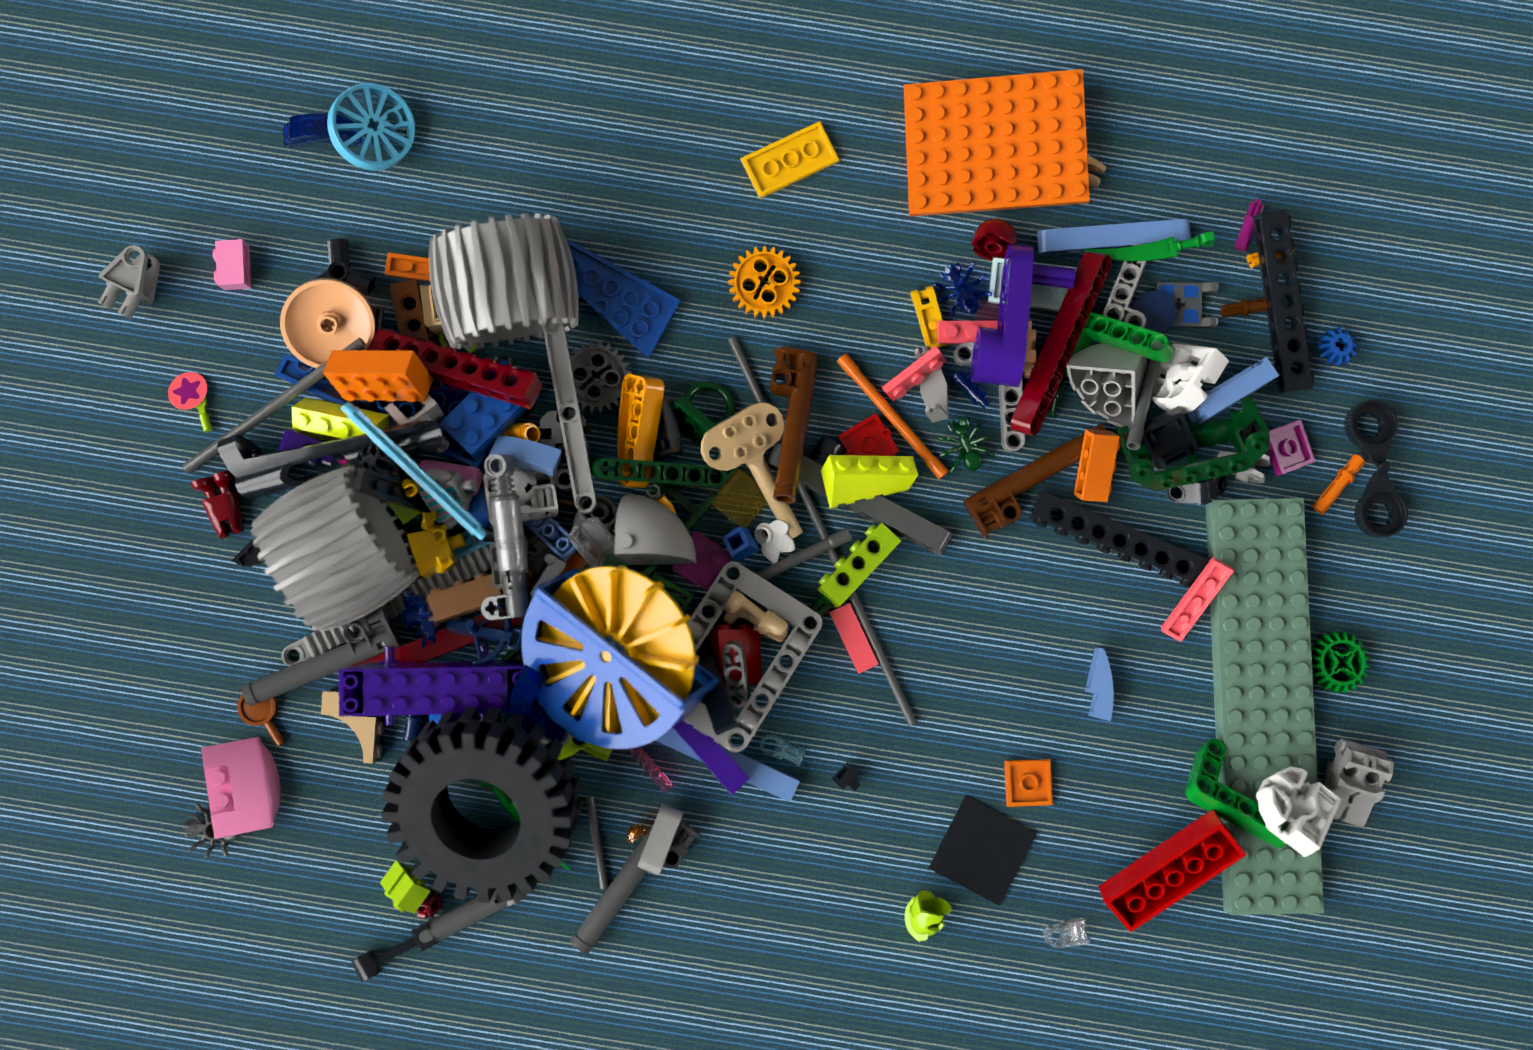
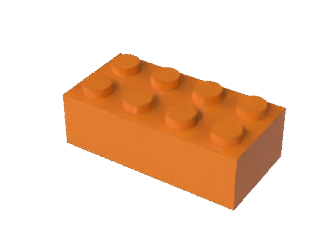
M332 350L323 374L339 392L341 397L347 401H425L433 381V377L414 351Z

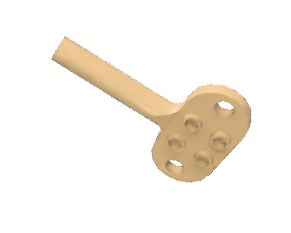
M756 403L744 408L708 430L701 441V454L708 466L716 470L728 471L741 464H746L776 520L786 522L789 525V530L786 534L791 536V538H795L803 530L789 504L780 503L773 499L776 479L764 459L765 451L780 440L784 432V420L776 407L769 403ZM770 413L776 419L773 426H769L766 423V417ZM712 447H716L719 450V456L716 460L711 459L709 456V451Z

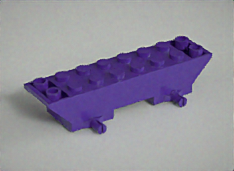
M480 644L482 657L484 658L489 655V644H485V653H483V644ZM391 645L390 655L389 646H384L385 660L366 662V664L338 669L339 716L385 715V725L390 724V716L391 725H395V715L445 714L453 710L455 714H462L466 707L476 706L478 713H480V720H482L489 707L501 708V713L531 712V684L528 680L524 664L507 662V660L493 659L481 665H473V660L446 663L402 662L394 659L395 646Z

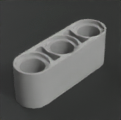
M665 804L661 805L638 863V868L660 875L683 817V811Z

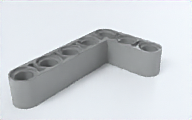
M965 342L958 345L953 353V360L957 365L971 366L974 342ZM959 351H968L969 359H962L959 356ZM1022 378L1018 387L998 385L1001 445L1008 453L1018 451L1025 443V434L1013 431L1011 424L1007 421V415L1014 414L1022 396ZM1007 392L1015 394V402H1009L1006 399ZM1008 437H1015L1018 440V446H1010Z

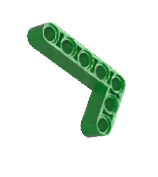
M1091 312L1073 352L1074 355L1078 351L1087 348L1093 340L1152 360L1167 362L1173 358L1175 348L1167 337L1161 333ZM1067 368L1063 376H1068Z
M1212 738L1196 752L1185 788L1186 797L1192 803L1207 811L1213 809L1220 818L1274 847H1285L1287 844L1266 827V822L1259 812V804L1218 782L1226 748L1219 739ZM1285 821L1280 824V831H1286L1289 822Z

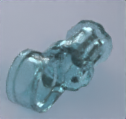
M766 734L760 741L761 750L765 754L779 760L782 758L795 763L796 767L800 766L806 748H798L788 744L787 740L774 734ZM768 738H773L777 742L776 748L772 751L764 748V742Z

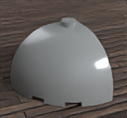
M1103 343L1089 346L1075 353L1067 363V373L1073 390H1076L1082 399L1081 402L1093 414L1098 413L1108 419V423L1118 427L1128 426L1130 429L1133 425L1147 371V358Z
M624 495L621 498L615 526L614 554L628 565L696 564V552L692 537L684 523L674 512L663 504L647 497Z

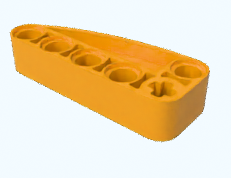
M637 374L625 375L622 383L618 416V459L653 461L665 389L664 382L661 379ZM624 464L621 468L624 476L630 474V467L627 464ZM646 466L644 468V475L650 478L651 467ZM620 480L623 487L646 488L649 482Z

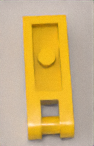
M933 286L925 287V290L910 291L925 346H929L931 349L935 346L937 348L948 346L937 345V322L943 321ZM928 298L929 303L922 305L921 300Z

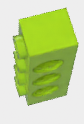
M882 522L877 526L872 524L864 533L867 537L862 542L857 540L849 548L851 551L850 555L847 558L842 556L834 564L836 569L830 575L827 572L818 581L821 585L817 590L825 595L836 608L840 607L901 542ZM869 542L877 545L876 553L868 550ZM854 558L862 561L861 569H856L853 566L852 561ZM838 574L846 576L847 584L845 586L838 583Z

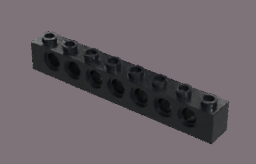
M1287 209L1259 213L1253 216V224L1264 297L1267 300L1268 308L1266 312L1274 366L1279 375L1276 377L1278 393L1313 388L1314 374L1310 370L1309 365L1311 353L1306 344L1308 332L1303 324L1304 307L1300 304L1301 285L1296 277L1298 264L1293 256L1295 244L1294 239L1290 236L1291 218L1287 215ZM1272 230L1277 231L1278 240L1273 239L1271 235ZM1276 252H1278V253L1281 254V257H1282L1281 262H1277V261H1276V259H1275V253H1276ZM1279 274L1285 278L1284 285L1278 281ZM1283 296L1288 299L1287 307H1284L1281 303ZM1286 318L1291 321L1290 329L1285 327ZM1290 340L1295 345V349L1293 352L1290 351L1288 348V342ZM1293 362L1298 366L1296 374L1291 370Z
M1044 491L1038 493L1029 518L1034 520L1033 524L1043 528L1050 526L1059 535L1067 537V534L1076 537L1075 541L1078 543L1096 545V550L1106 554H1109V551L1117 554L1116 558L1122 561L1130 562L1132 560L1137 562L1139 568L1151 571V569L1159 571V576L1172 580V577L1181 580L1179 584L1188 588L1192 586L1210 561ZM1053 509L1060 512L1061 517L1059 521H1054L1051 518L1050 513ZM1073 518H1078L1081 521V528L1079 530L1072 527L1071 522ZM1095 526L1102 530L1101 538H1096L1093 535V528ZM1116 535L1123 539L1121 547H1117L1114 544V537ZM1136 544H1140L1144 548L1141 556L1135 552ZM1158 552L1164 555L1165 560L1163 564H1159L1156 561ZM1179 561L1185 564L1186 568L1183 573L1177 569Z

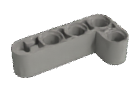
M1124 261L1103 316L1108 317L1109 314H1116L1119 316V319H1117L1126 323L1137 321L1141 324L1139 327L1145 328L1146 318L1144 314L1129 308L1147 261H1137V265L1133 264L1134 261ZM1132 274L1135 278L1127 280L1124 275ZM1124 294L1127 296V299L1119 300L1116 295Z

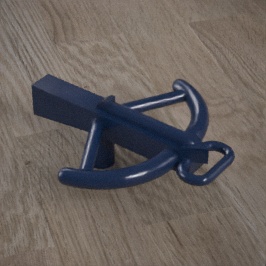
M496 605V606H495L496 609H499V610H500V609H505V607H504L503 605ZM487 618L478 626L472 619H468L465 623L450 619L447 628L452 633L474 637L478 659L473 660L472 663L473 665H481L495 659L503 651L506 644L511 650L519 647L522 640V630L515 628L511 631V618L505 619L504 631L484 627L490 621ZM515 632L520 633L518 641L513 637ZM479 638L499 642L497 648L491 654L484 658L482 657ZM517 642L515 646L510 645L511 643Z

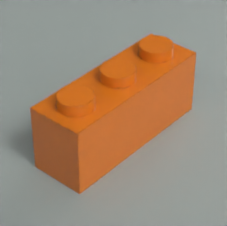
M1085 429L1074 495L1082 501L1108 502V497L1112 492V475L1116 470V454L1120 449V436L1112 431Z

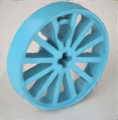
M375 83L354 85L343 91L335 99L328 113L327 127L332 144L345 160L359 168L373 171L391 168L407 155L415 137L413 115L406 102L397 93L385 86ZM361 92L363 94L365 110L354 97V93ZM370 92L380 95L374 112ZM387 98L395 105V107L386 110L381 117H379L385 100ZM342 100H347L357 114L341 107L340 103ZM339 114L354 123L337 124L336 115ZM387 117L393 118L396 125L387 122ZM404 128L407 130V138L394 132L397 129ZM338 131H355L358 133L343 142ZM362 138V146L359 154L356 155L348 146ZM388 139L393 140L404 147L400 154L395 150V148L388 141ZM369 142L373 148L375 161L364 159ZM379 144L384 147L392 159L382 160Z

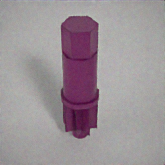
M1255 199V202L1250 203L1234 246L1236 250L1247 252L1254 234L1253 216L1262 213L1264 207L1261 204V199Z

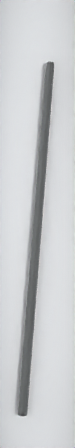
M736 336L728 339L729 345L756 402L767 403ZM770 413L766 418L770 426H773L775 419ZM781 436L777 443L782 445L783 436ZM798 483L799 494L821 540L829 537L824 523L807 487ZM832 548L827 550V553L834 566L840 557L836 549ZM838 574L842 585L845 586L847 584L846 576ZM854 591L848 598L908 725L911 726L917 723L856 591Z

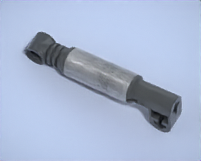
M492 454L485 461V470L490 475V479H493V481H490L491 484H494L491 490H495L490 498L491 518H493L495 546H499L496 547L498 549L496 550L499 575L503 578L504 595L488 597L481 604V612L489 620L526 616L530 605L526 579L528 562L525 550L526 545H524L525 537L523 534L524 527H522L521 504L519 495L516 494L515 490H512V488H515V484L511 483L514 482L511 476H514L516 463L514 458L508 454ZM500 460L503 464V468L501 471L498 468V463ZM506 604L505 609L499 610L495 608L496 605Z

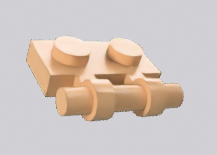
M1032 321L1028 322L1026 356L1023 369L1025 378L1030 377L1036 363V329H1032Z

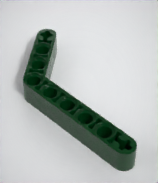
M718 452V454L713 458V460H716V459L718 458L719 452ZM599 458L591 464V473L599 479L720 487L725 484L738 467L724 471L705 465ZM624 464L630 467V474L628 476H624L621 472ZM604 465L605 467L614 468L613 471L603 472L599 470V466ZM646 466L652 468L653 473L650 478L644 475V468ZM669 467L675 473L671 480L666 476V471ZM691 469L696 472V479L694 481H691L688 477ZM713 471L718 474V480L715 483L710 479Z

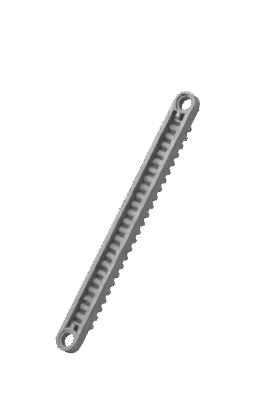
M524 534L525 547L528 551L530 542L526 539L527 535ZM486 545L460 558L454 563L453 568L445 573H436L428 578L423 577L410 584L399 595L383 605L391 620L425 604L427 595L435 588H451L454 582L460 580L469 582L474 579V576L492 570L490 545ZM345 625L323 632L315 631L288 645L282 651L281 658L283 663L289 667L347 643L343 636ZM357 626L349 627L353 632L360 631ZM293 649L298 650L300 653V658L297 662H292L289 659V653Z

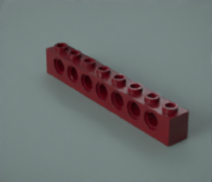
M378 328L367 348L370 351H414L433 377V380L530 410L543 387L537 378V374L530 370H517L510 364L500 365L490 358L480 359L469 352L463 354L449 346L443 348L429 340L423 342L412 335H400L392 329L386 331Z

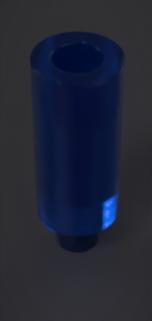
M963 369L951 379L975 406L979 403L985 409L990 404L985 398L987 393L976 382H972L971 377Z

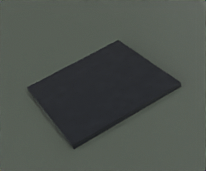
M965 795L928 868L1000 906L1036 832Z

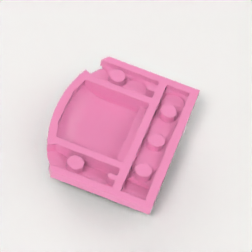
M259 737L201 747L214 838L218 839L273 828L275 823L273 821L280 807L281 787L276 763L270 751L262 743V740Z

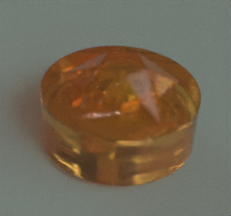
M644 824L632 825L628 828L627 835L624 838L628 844H631L645 835L648 830Z

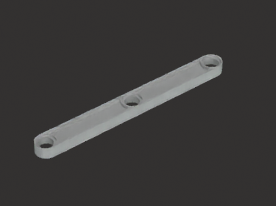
M560 318L559 328L556 331H550L547 329V324L552 319H546V324L542 325L574 502L576 508L581 513L589 514L595 510L597 501L565 327ZM566 408H574L576 411L575 417L565 419L563 417L564 410ZM590 497L592 499L591 507L588 509L581 508L579 505L580 499Z

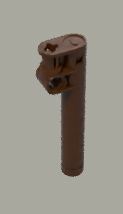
M778 347L774 351L777 359L776 365L772 369L770 390L774 395L789 398L773 499L780 503L790 504L796 501L819 358L814 352L789 347ZM777 380H782V381H784L785 383H784V384H779V383H777L776 381H777Z
M1101 424L1092 428L1093 430H1106ZM1085 432L963 500L968 513L984 539L989 538L988 534L998 528L1002 529L1020 518L1021 509L1014 497L1080 461ZM1006 507L1014 510L1015 515L1013 519L1005 516L1004 510ZM992 521L994 522L993 524L986 526V524Z

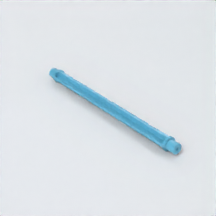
M349 401L342 406L341 409L347 414V417L467 529L471 535H475L481 541L488 534L481 527L482 524L463 509L451 495L421 469L413 459L378 428L358 407H354Z

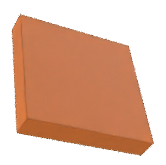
M1051 759L1004 760L1007 807L1053 805Z

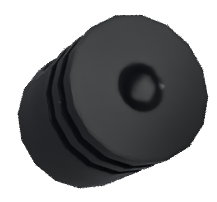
M820 437L809 459L823 466L829 455H841L844 448L829 438Z

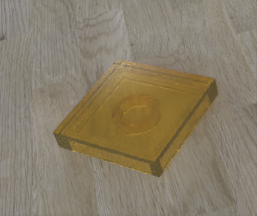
M737 468L710 504L737 526L747 528L766 503V499L757 482Z

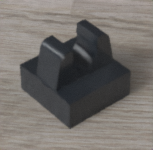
M848 762L832 778L843 790L849 786L856 791L861 786L855 779L859 773Z

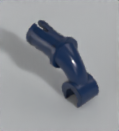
M405 715L407 721L403 739L412 741L415 735L418 734L420 722L423 721L421 715Z

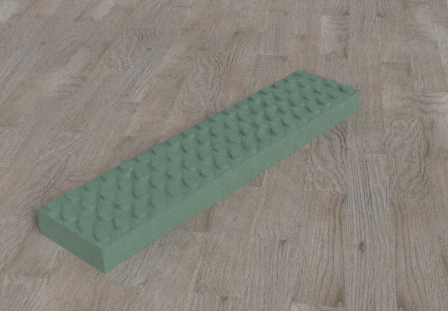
M1304 498L1213 500V502L1206 504L1208 559L1211 560L1212 557H1215L1231 566L1234 570L1210 603L1216 739L1223 742L1226 748L1218 782L1257 803L1256 795L1262 781L1290 766L1301 768L1308 772L1304 783L1308 782L1312 785L1318 782ZM1297 789V795H1303V793L1299 789ZM1220 818L1237 838L1246 853L1245 857L1222 871L1223 911L1230 915L1324 913L1321 847L1304 857L1289 844L1283 848L1274 847Z

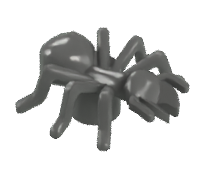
M197 803L195 806L205 815L206 823L200 820L198 815L189 814L188 817L196 818V820L192 819L184 822V824L190 827L183 829L186 832L194 833L185 835V837L191 838L203 832V837L189 848V852H193L208 839L210 840V847L206 850L204 857L209 858L211 851L215 848L216 839L214 838L209 811ZM240 834L218 838L223 845L222 852L224 857L228 856V843L226 841L235 840Z

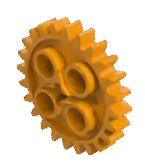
M763 246L762 252H759L757 247H754V254L746 250V258L739 256L740 264L733 263L736 271L729 272V275L734 279L728 280V285L735 287L729 289V293L736 294L733 297V302L740 301L738 308L746 307V315L754 311V318L759 313H762L763 319L766 318L767 313H770L771 317L774 318L775 311L783 315L782 307L790 309L791 306L788 301L796 302V298L792 294H799L800 290L794 286H799L801 281L794 278H797L800 273L799 271H793L796 268V263L789 264L790 256L782 258V250L775 254V247L770 252H767L766 246ZM762 263L767 268L763 272H758L754 267L756 264ZM775 266L776 268L768 278V284L763 286L759 297L755 300L753 297L759 291L761 281L766 279L770 268ZM781 274L785 276L786 280L783 283H777L773 278L775 275ZM747 282H752L755 288L752 291H746L743 285ZM771 293L775 298L772 302H765L762 298L763 295Z

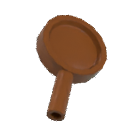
M242 694L237 703V711L240 718L252 726L264 725L277 747L284 744L286 741L272 721L278 711L277 698L274 697L254 706H249Z

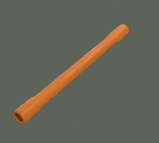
M847 353L842 355L836 361L840 367L858 384L918 453L938 479L943 477L949 470L937 456L932 454L878 392Z

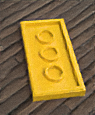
M821 121L742 157L741 162L759 199H762L838 163L839 158Z

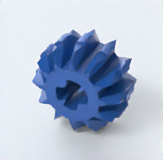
M1337 327L1334 331L1329 329L1325 333L1326 336L1320 337L1319 340L1322 344L1318 345L1317 349L1323 350L1320 357L1326 356V363L1334 362L1335 366H1339L1341 363H1349L1350 358L1356 356L1353 349L1358 348L1359 345L1353 343L1356 336L1349 337L1350 330L1346 329L1342 332L1341 327Z

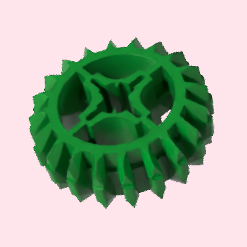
M1331 632L1330 636L1324 634L1322 636L1323 641L1320 639L1315 641L1318 647H1311V651L1314 652V655H1311L1313 660L1312 668L1315 670L1312 672V677H1318L1316 680L1318 685L1323 684V689L1329 690L1331 688L1334 693H1338L1339 690L1342 693H1347L1348 688L1355 690L1356 684H1364L1361 677L1367 678L1369 676L1364 671L1371 668L1370 665H1366V660H1370L1371 657L1364 655L1368 651L1367 647L1360 648L1363 641H1355V635L1347 636L1346 632H1340V634ZM1339 643L1346 646L1347 649L1338 653L1330 647ZM1324 657L1327 659L1326 667L1324 666ZM1352 658H1354V667L1351 664ZM1341 672L1342 674H1346L1348 677L1341 681H1337L1333 679L1331 676L1333 674Z

